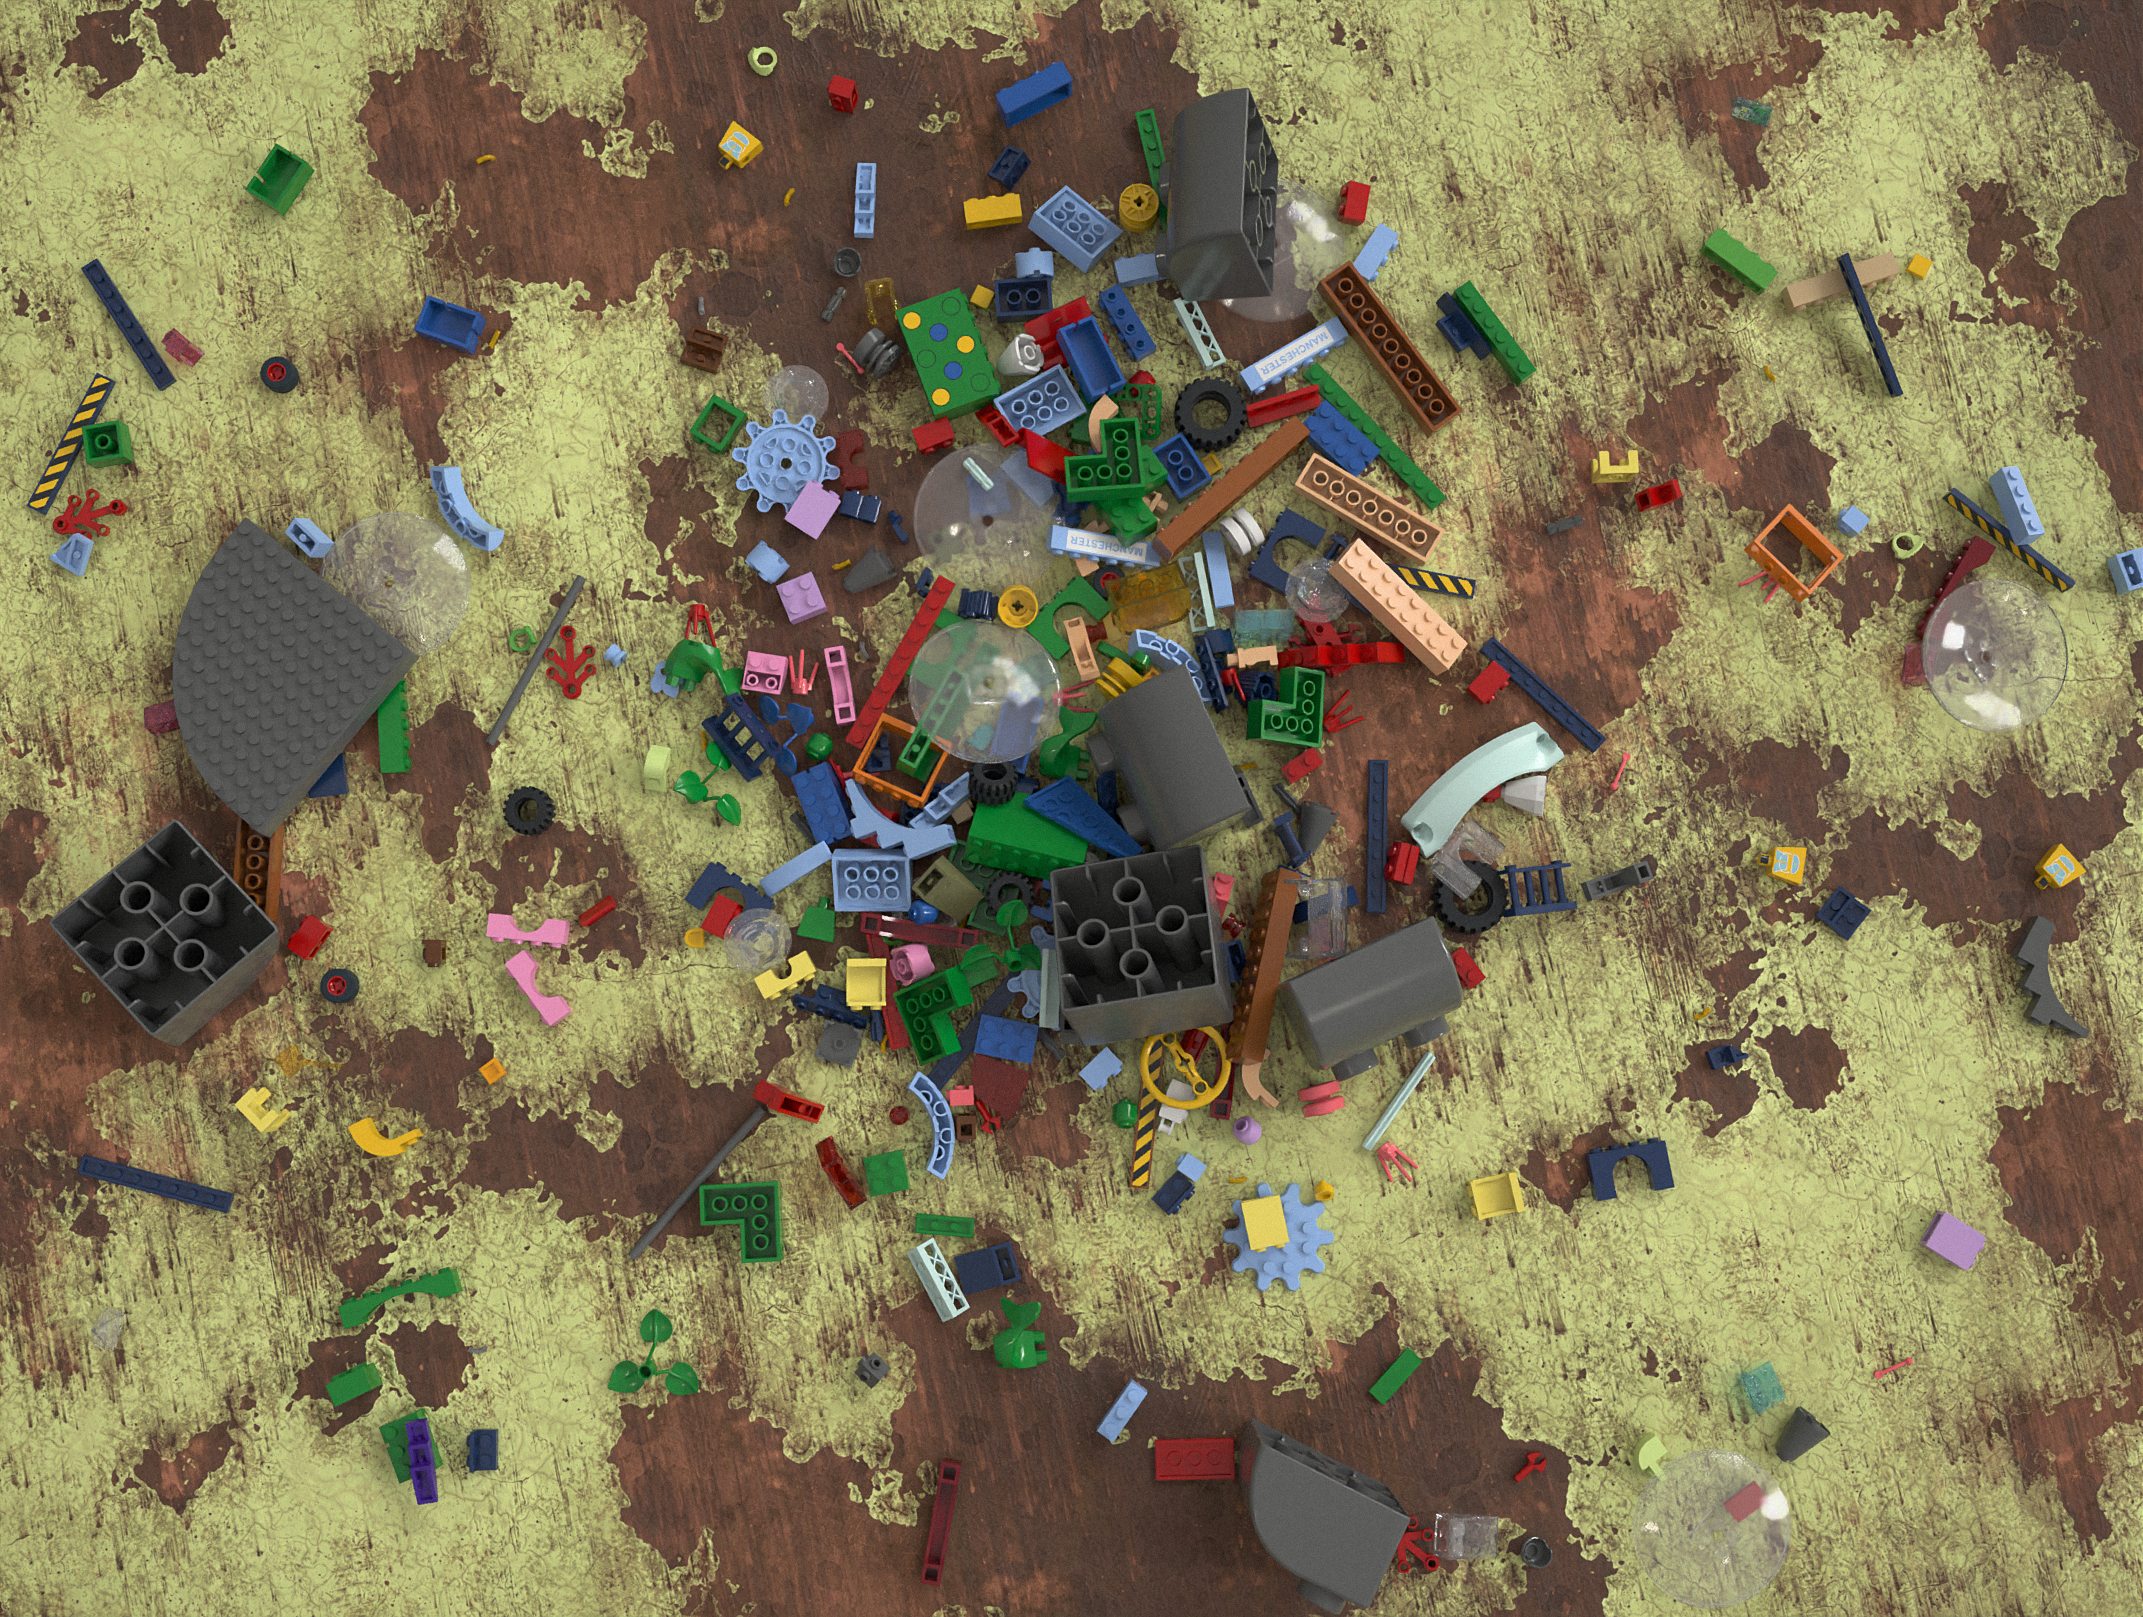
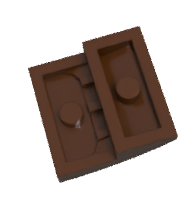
M693 325L686 339L687 344L680 357V363L716 375L729 337Z

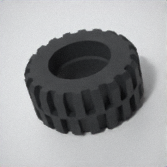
M1204 376V380L1197 378L1193 381V384L1188 383L1184 391H1181L1178 395L1174 409L1175 429H1178V433H1183L1188 443L1194 446V450L1199 451L1201 448L1205 449L1204 452L1210 453L1211 450L1219 452L1223 447L1227 449L1231 446L1232 442L1237 441L1240 433L1243 431L1247 407L1244 404L1245 399L1243 395L1239 394V389L1236 386L1232 387L1231 382L1227 379L1223 382L1221 377L1217 376L1215 379H1210V376ZM1203 400H1215L1226 408L1228 412L1227 421L1222 427L1217 429L1202 428L1192 417L1194 406Z
M1464 860L1449 866L1438 876V880L1433 886V909L1438 914L1437 918L1445 923L1444 926L1448 929H1453L1454 932L1471 935L1487 931L1500 922L1501 917L1504 916L1503 910L1509 904L1507 899L1509 890L1505 888V879L1497 875V869L1494 870L1490 864L1481 863L1479 860ZM1463 880H1476L1486 890L1487 905L1477 915H1465L1454 905L1453 890Z

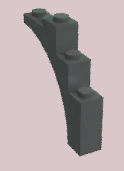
M2039 915L2031 916L2010 955L2011 958L2015 959L2016 964L2026 967L2016 987L2022 989L2021 992L2032 997L2023 1017L2029 1019L2028 1023L2036 1027L2049 1025L2057 1030L2062 1029L2066 1031V1035L2076 1040L2078 1038H2087L2090 1031L2078 1024L2065 1011L2051 985L2048 971V950L2056 925Z

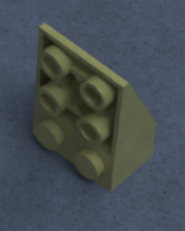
M943 855L911 887L925 902L960 922L985 896Z

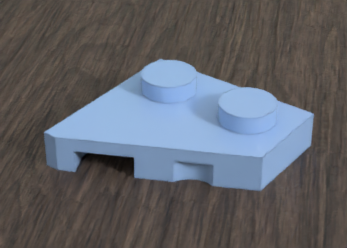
M80 533L73 534L67 543H63L59 547L60 549L55 554H52L49 559L74 574L82 576L85 573L94 542Z

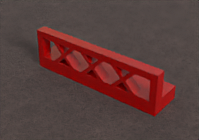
M1318 384L1247 405L1246 420L1249 429L1315 410L1321 404L1318 395Z

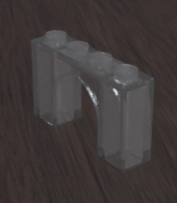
M1471 817L1466 822L1462 820L1456 826L1455 830L1457 832L1454 831L1447 838L1449 843L1445 842L1439 849L1441 854L1437 853L1432 858L1431 862L1433 864L1429 868L1432 874L1463 900L1475 891L1483 879L1463 863L1458 849L1466 850L1482 863L1491 865L1506 848L1504 844Z

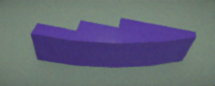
M427 1418L409 1420L405 1424L409 1439L407 1447L411 1460L410 1473L417 1504L438 1502L437 1477Z

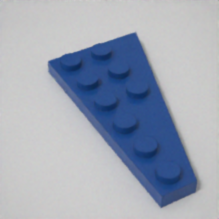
M1069 775L1024 799L1023 805L1117 858L1140 855L1144 852V849Z

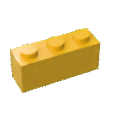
M1008 193L1002 197L988 196L986 199L980 200L971 198L964 202L967 230L1023 222L1019 194Z

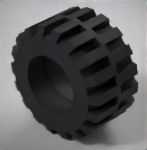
M986 755L984 758H978L970 766L969 794L972 795L974 800H978L979 803H985L988 806L990 804L998 806V804L1004 805L1006 801L1010 802L1012 797L1015 796L1017 788L1018 770L1015 764H1011L1009 759L1005 760L1004 757H996V755Z
M522 786L521 789L516 788L513 790V794L509 793L507 796L509 797L508 801H504L506 808H503V813H505L503 817L508 822L507 825L513 828L514 831L534 836V834L540 835L542 831H547L549 829L548 825L552 826L553 821L551 820L556 816L554 813L556 807L553 805V799L546 792L533 786ZM534 800L539 807L538 815L534 820L525 822L520 815L521 807L525 802Z
M1010 871L1008 873L1003 872L990 881L986 890V902L988 908L995 916L1003 906L999 901V893L1002 888L1008 885H1013L1020 889L1022 893L1021 901L1027 907L1029 914L1035 902V893L1032 884L1020 873Z

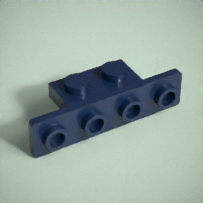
M1445 292L1436 302L1445 314V317L1438 320L1435 325L1457 354L1470 347L1479 360L1482 361L1492 352V348L1452 296Z
M1203 637L1195 644V651L1201 664V670L1204 673L1212 705L1215 708L1216 714H1221L1229 707L1225 695H1230L1234 691L1232 685L1225 686V683H1223L1222 686L1220 671L1227 670L1223 657L1213 658L1208 639Z
M1111 770L1098 776V780H1096L1098 805L1120 826L1116 813L1118 808L1115 771Z
M819 984L814 999L796 993L794 995L793 1006L799 1010H807L818 1016L831 1018L836 1022L850 1024L855 1028L866 1029L869 1017L852 1012L851 1006H846L845 991Z

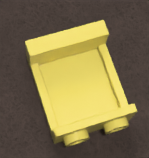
M846 959V1006H851V1010H862V1006H870V1010H882V1006H886V959Z
M1510 1171L1467 1181L1466 1193L1468 1198L1472 1200L1473 1205L1470 1206L1472 1217H1476V1220L1481 1221L1489 1217L1525 1211L1516 1172Z
M1279 1194L1240 1202L1250 1250H1255V1253L1266 1251L1268 1246L1274 1245V1248H1281L1286 1246L1285 1243L1290 1242Z

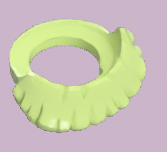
M753 47L748 54V61L756 73L767 76L773 71L777 63V55L771 48L760 47L756 49ZM768 53L773 57V62L770 65H760L757 62L759 55Z
M1907 532L1897 534L1892 540V549L1895 552V557L1906 559L1913 556L1914 553L1920 550L1924 540L1918 535L1914 536ZM1903 536L1910 538L1913 548L1909 551L1900 549L1896 544L1898 538Z

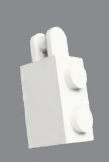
M1171 1078L1166 1096L1182 1101L1194 1099L1195 1093L1192 1086ZM1162 1103L1158 1115L1162 1118L1157 1132L1162 1131L1167 1133V1136H1170L1175 1122L1180 1124L1181 1120L1185 1121L1189 1110L1175 1109ZM1165 1118L1172 1121L1170 1126L1163 1124Z

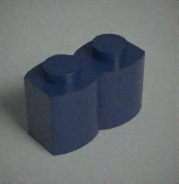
M850 489V492L845 491L839 515L876 525L882 501L875 495L862 496L861 492Z

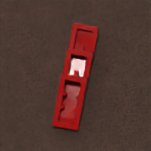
M991 404L974 413L985 430L1002 447L1005 448L1021 439L1005 416L1001 415L997 409L995 410Z

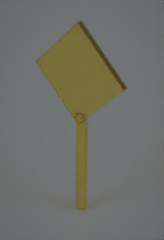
M292 1044L274 1059L288 1078L292 1077L306 1065L343 1067L342 1064L307 1061L295 1044Z

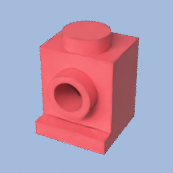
M966 1085L954 1086V1090H946L947 1102H950V1106L974 1105V1085H969V1089H966Z

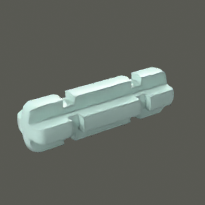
M967 458L963 462L964 467L969 470L970 474L981 484L985 491L993 487V482L987 478L978 465H975L971 458Z

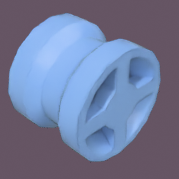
M613 644L606 651L604 659L611 661L613 666L617 668L624 662L628 653L624 650L621 651L617 644Z

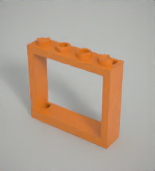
M1790 503L1744 549L1798 603L1807 598L1845 557ZM1779 521L1826 565L1807 587L1760 543Z
M882 713L852 770V778L859 784L872 786L877 792L888 793L895 800L901 799L906 801L913 808L919 807L923 809L952 752L953 744L937 736L935 737L929 749L941 753L942 756L921 797L863 772L884 729L909 740L916 727Z

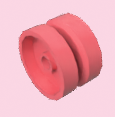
M1332 1080L1297 1091L1300 1101L1312 1100V1103L1302 1107L1305 1118L1332 1113L1334 1110L1346 1106L1343 1096L1330 1097L1331 1094L1340 1091L1339 1082Z

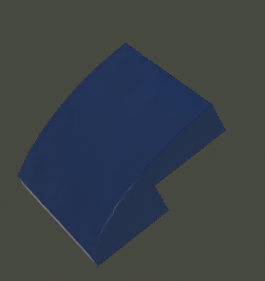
M340 753L308 791L309 799L348 794L350 792L346 778L347 767L344 753Z
M1838 886L1816 914V917L1833 932L1848 941L1870 914L1871 909L1856 900L1855 896L1844 888Z

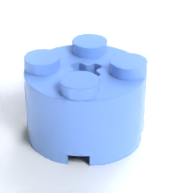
M1030 248L1029 252L1015 254L1017 278L1051 276V281H1053L1054 265L1051 251H1040V248Z
M761 540L748 554L745 562L752 569L760 571L758 575L766 582L768 581L772 584L782 576L790 565L774 549L769 548L768 544Z

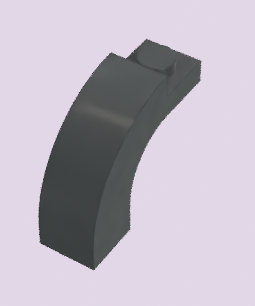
M1646 860L1581 883L1587 902L1654 878Z

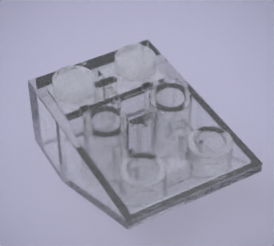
M1459 1513L1436 1514L1434 1555L1448 1560L1497 1557L1498 1516Z

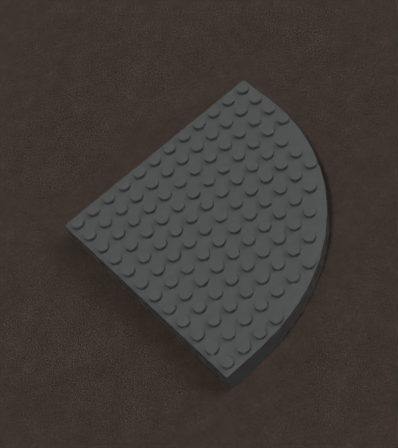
M245 517L203 569L200 578L192 590L180 625L178 626L173 656L172 686L180 732L193 762L215 794L257 832L271 837L419 659V656L256 523Z

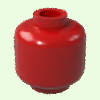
M1139 370L1128 382L1131 384H1155L1156 380L1148 370ZM1136 387L1131 389V393L1136 397L1139 394Z

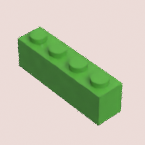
M1720 228L1715 230L1700 249V252L1759 296L1778 273L1771 264L1765 263L1758 254L1750 252L1742 242L1734 240L1727 231Z

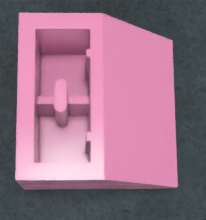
M748 651L742 689L780 695L786 680L789 660L783 656Z

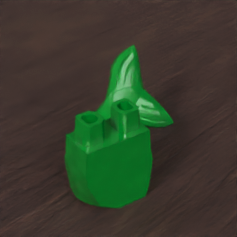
M685 638L676 644L667 657L664 673H667L665 684L677 687L680 678H683L681 689L693 692L696 683H701L705 674L711 670L717 677L725 697L736 692L741 696L739 686L744 678L745 670L741 668L723 670L719 648Z
M1061 705L1058 714L1063 732L1042 740L1038 772L1055 780H1060L1069 775L1075 782L1087 781L1088 770L1078 769L1079 762L1089 763L1090 754L1088 751L1081 750L1080 747L1069 742L1091 729L1097 720V714L1093 712L1075 714L1067 707Z
M1000 1298L1001 1307L1011 1326L993 1335L995 1358L997 1362L1002 1363L997 1365V1367L1001 1369H1024L1048 1361L1047 1350L1036 1351L1035 1344L1045 1342L1044 1331L1026 1329L1038 1318L1041 1303L1030 1302L1017 1305L1007 1298Z

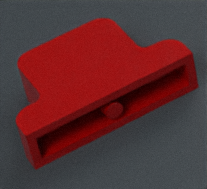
M760 1079L754 1087L753 1098L767 1104L769 1108L777 1112L817 1124L825 1108L824 1105L764 1079Z

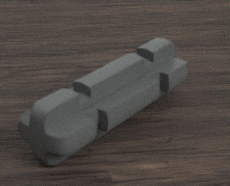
M843 287L837 288L836 295L832 296L826 306L827 309L821 314V317L827 322L831 321L833 313H836L843 302L842 299L847 295V290Z
M1576 515L1572 519L1570 517L1556 521L1555 524H1547L1545 526L1548 535H1551L1556 531L1561 532L1574 526H1581L1583 519L1581 515Z
M1280 782L1273 787V791L1280 795L1282 801L1289 808L1291 807L1296 815H1299L1302 805L1297 803L1298 800L1288 790H1285V787Z
M794 812L789 817L790 820L796 824V827L803 836L808 838V842L811 845H815L816 841L810 826L804 819H801L802 817L798 812Z
M1040 1027L1037 1036L1042 1038V1042L1051 1053H1054V1057L1058 1061L1066 1055L1065 1052L1059 1048V1045L1052 1036L1047 1034L1048 1031L1044 1027Z

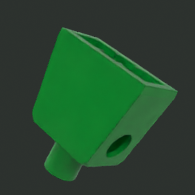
M819 896L817 907H807L797 935L835 943L837 912L828 910L830 898Z

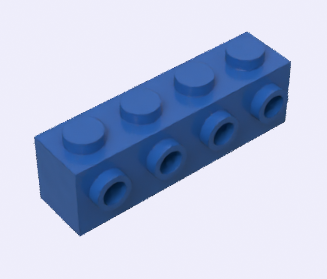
M1117 283L1100 293L1099 301L1097 302L1102 312L1105 311L1108 315L1107 321L1109 325L1117 330L1118 333L1116 335L1120 343L1124 342L1126 345V352L1129 358L1134 359L1137 363L1155 353L1156 345L1120 285Z

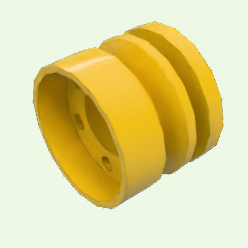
M1141 183L1132 184L1121 194L1119 218L1122 225L1129 231L1136 233L1145 232L1156 223L1159 201L1154 189Z
M1021 584L1005 588L998 600V613L1001 620L1008 626L1022 628L1029 625L1035 619L1038 612V603L1034 592L1029 587ZM1017 600L1023 605L1019 609H1015V605H1012Z
M1117 657L1107 666L1111 675L1102 672L1100 676L1103 680L1096 678L1094 681L1100 692L1108 700H1112L1144 682L1134 669Z

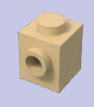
M969 798L951 814L958 826L974 817L971 810L974 806Z

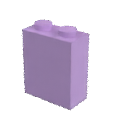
M809 480L784 519L817 540L841 501L838 499L839 495L831 490L826 492L822 489L824 485L816 480L812 482Z
M1938 1210L1919 1244L1955 1267L1967 1271L1974 1265L1976 1254L1983 1249L1986 1236L1949 1213Z

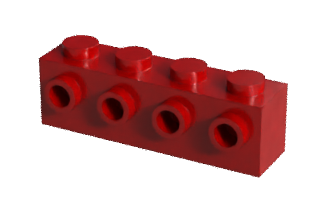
M1317 599L1296 610L1295 620L1299 626H1303L1306 631L1304 632L1305 638L1309 643L1312 642L1313 646L1342 644ZM1354 665L1323 667L1326 675H1330L1333 679L1353 668Z

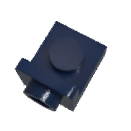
M925 567L915 585V589L918 591L917 594L925 599L930 592L926 587H930L934 580L933 571Z

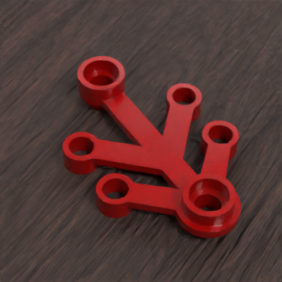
M89 489L86 492L87 499L78 516L72 517L76 507L81 505L82 500L76 495H71L67 500L69 505L63 516H58L54 519L52 527L56 533L61 535L67 533H80L84 535L87 533V538L91 540L92 534L90 532L74 527V525L83 524L95 530L99 535L106 537L110 534V528L92 520L111 513L116 516H122L126 513L127 506L124 502L116 499L111 501L109 506L90 511L95 501L100 498V494L94 489ZM95 492V496L91 498L90 495ZM77 498V502L73 504V499ZM118 504L119 507L114 510V506ZM61 522H64L63 527L60 528ZM105 527V532L101 533V529Z
M565 625L560 629V636L565 640L566 662L552 648L545 651V657L554 661L567 672V680L560 676L558 670L554 667H549L546 670V675L563 687L562 692L566 698L574 700L581 695L582 684L589 676H594L597 669L594 665L587 664L584 667V672L577 679L575 678V672L588 657H593L596 651L591 645H586L583 648V652L574 661L573 640L576 638L577 633L572 626ZM568 631H572L571 637H566ZM588 648H592L591 654H586ZM553 651L554 656L550 658L548 654ZM589 667H593L592 673L587 672ZM551 670H555L554 676L549 675ZM575 687L576 691L571 694L570 688Z
M1409 1515L1410 1519H1415V1524H1408V1527L1414 1529L1418 1526V1520L1415 1516ZM1430 1528L1405 1532L1397 1547L1399 1561L1397 1568L1401 1573L1405 1574L1410 1570L1405 1548L1421 1559L1428 1571H1435L1439 1567V1560L1435 1554H1426L1411 1542V1540L1419 1539L1431 1541L1434 1538V1533ZM1426 1531L1431 1532V1536L1428 1538L1424 1537ZM1430 1560L1435 1561V1564L1433 1566L1428 1565V1562ZM1403 1563L1407 1564V1568L1405 1570L1400 1569V1566Z

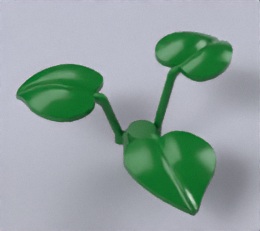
M713 741L706 747V756L711 764L716 765L715 769L701 783L699 776L695 772L685 771L678 777L673 791L685 796L690 804H696L701 800L703 802L717 800L718 802H716L715 807L720 816L729 823L739 826L741 823V807L735 797L730 794H724L722 797H707L708 789L704 784L719 768L727 771L732 766L728 757L716 742Z
M1021 900L1007 902L996 914L997 924L999 926L1007 925L1011 949L1006 950L1002 958L995 952H991L987 945H975L964 955L960 965L961 970L978 971L986 969L993 964V957L1000 960L1002 964L1006 963L1008 969L1012 972L1041 970L1042 958L1036 945L1031 943L1023 944L1019 951L1016 950L1010 927L1021 925L1028 917V909Z
M653 1309L648 1312L641 1323L640 1333L643 1340L647 1342L653 1341L646 1361L639 1367L634 1362L627 1360L618 1363L612 1372L608 1389L621 1393L635 1392L643 1386L644 1380L650 1379L653 1375L658 1376L659 1374L668 1373L665 1384L671 1393L687 1395L698 1392V1377L689 1364L677 1362L673 1365L672 1370L658 1371L656 1363L651 1360L657 1341H667L673 1332L671 1321L660 1310Z

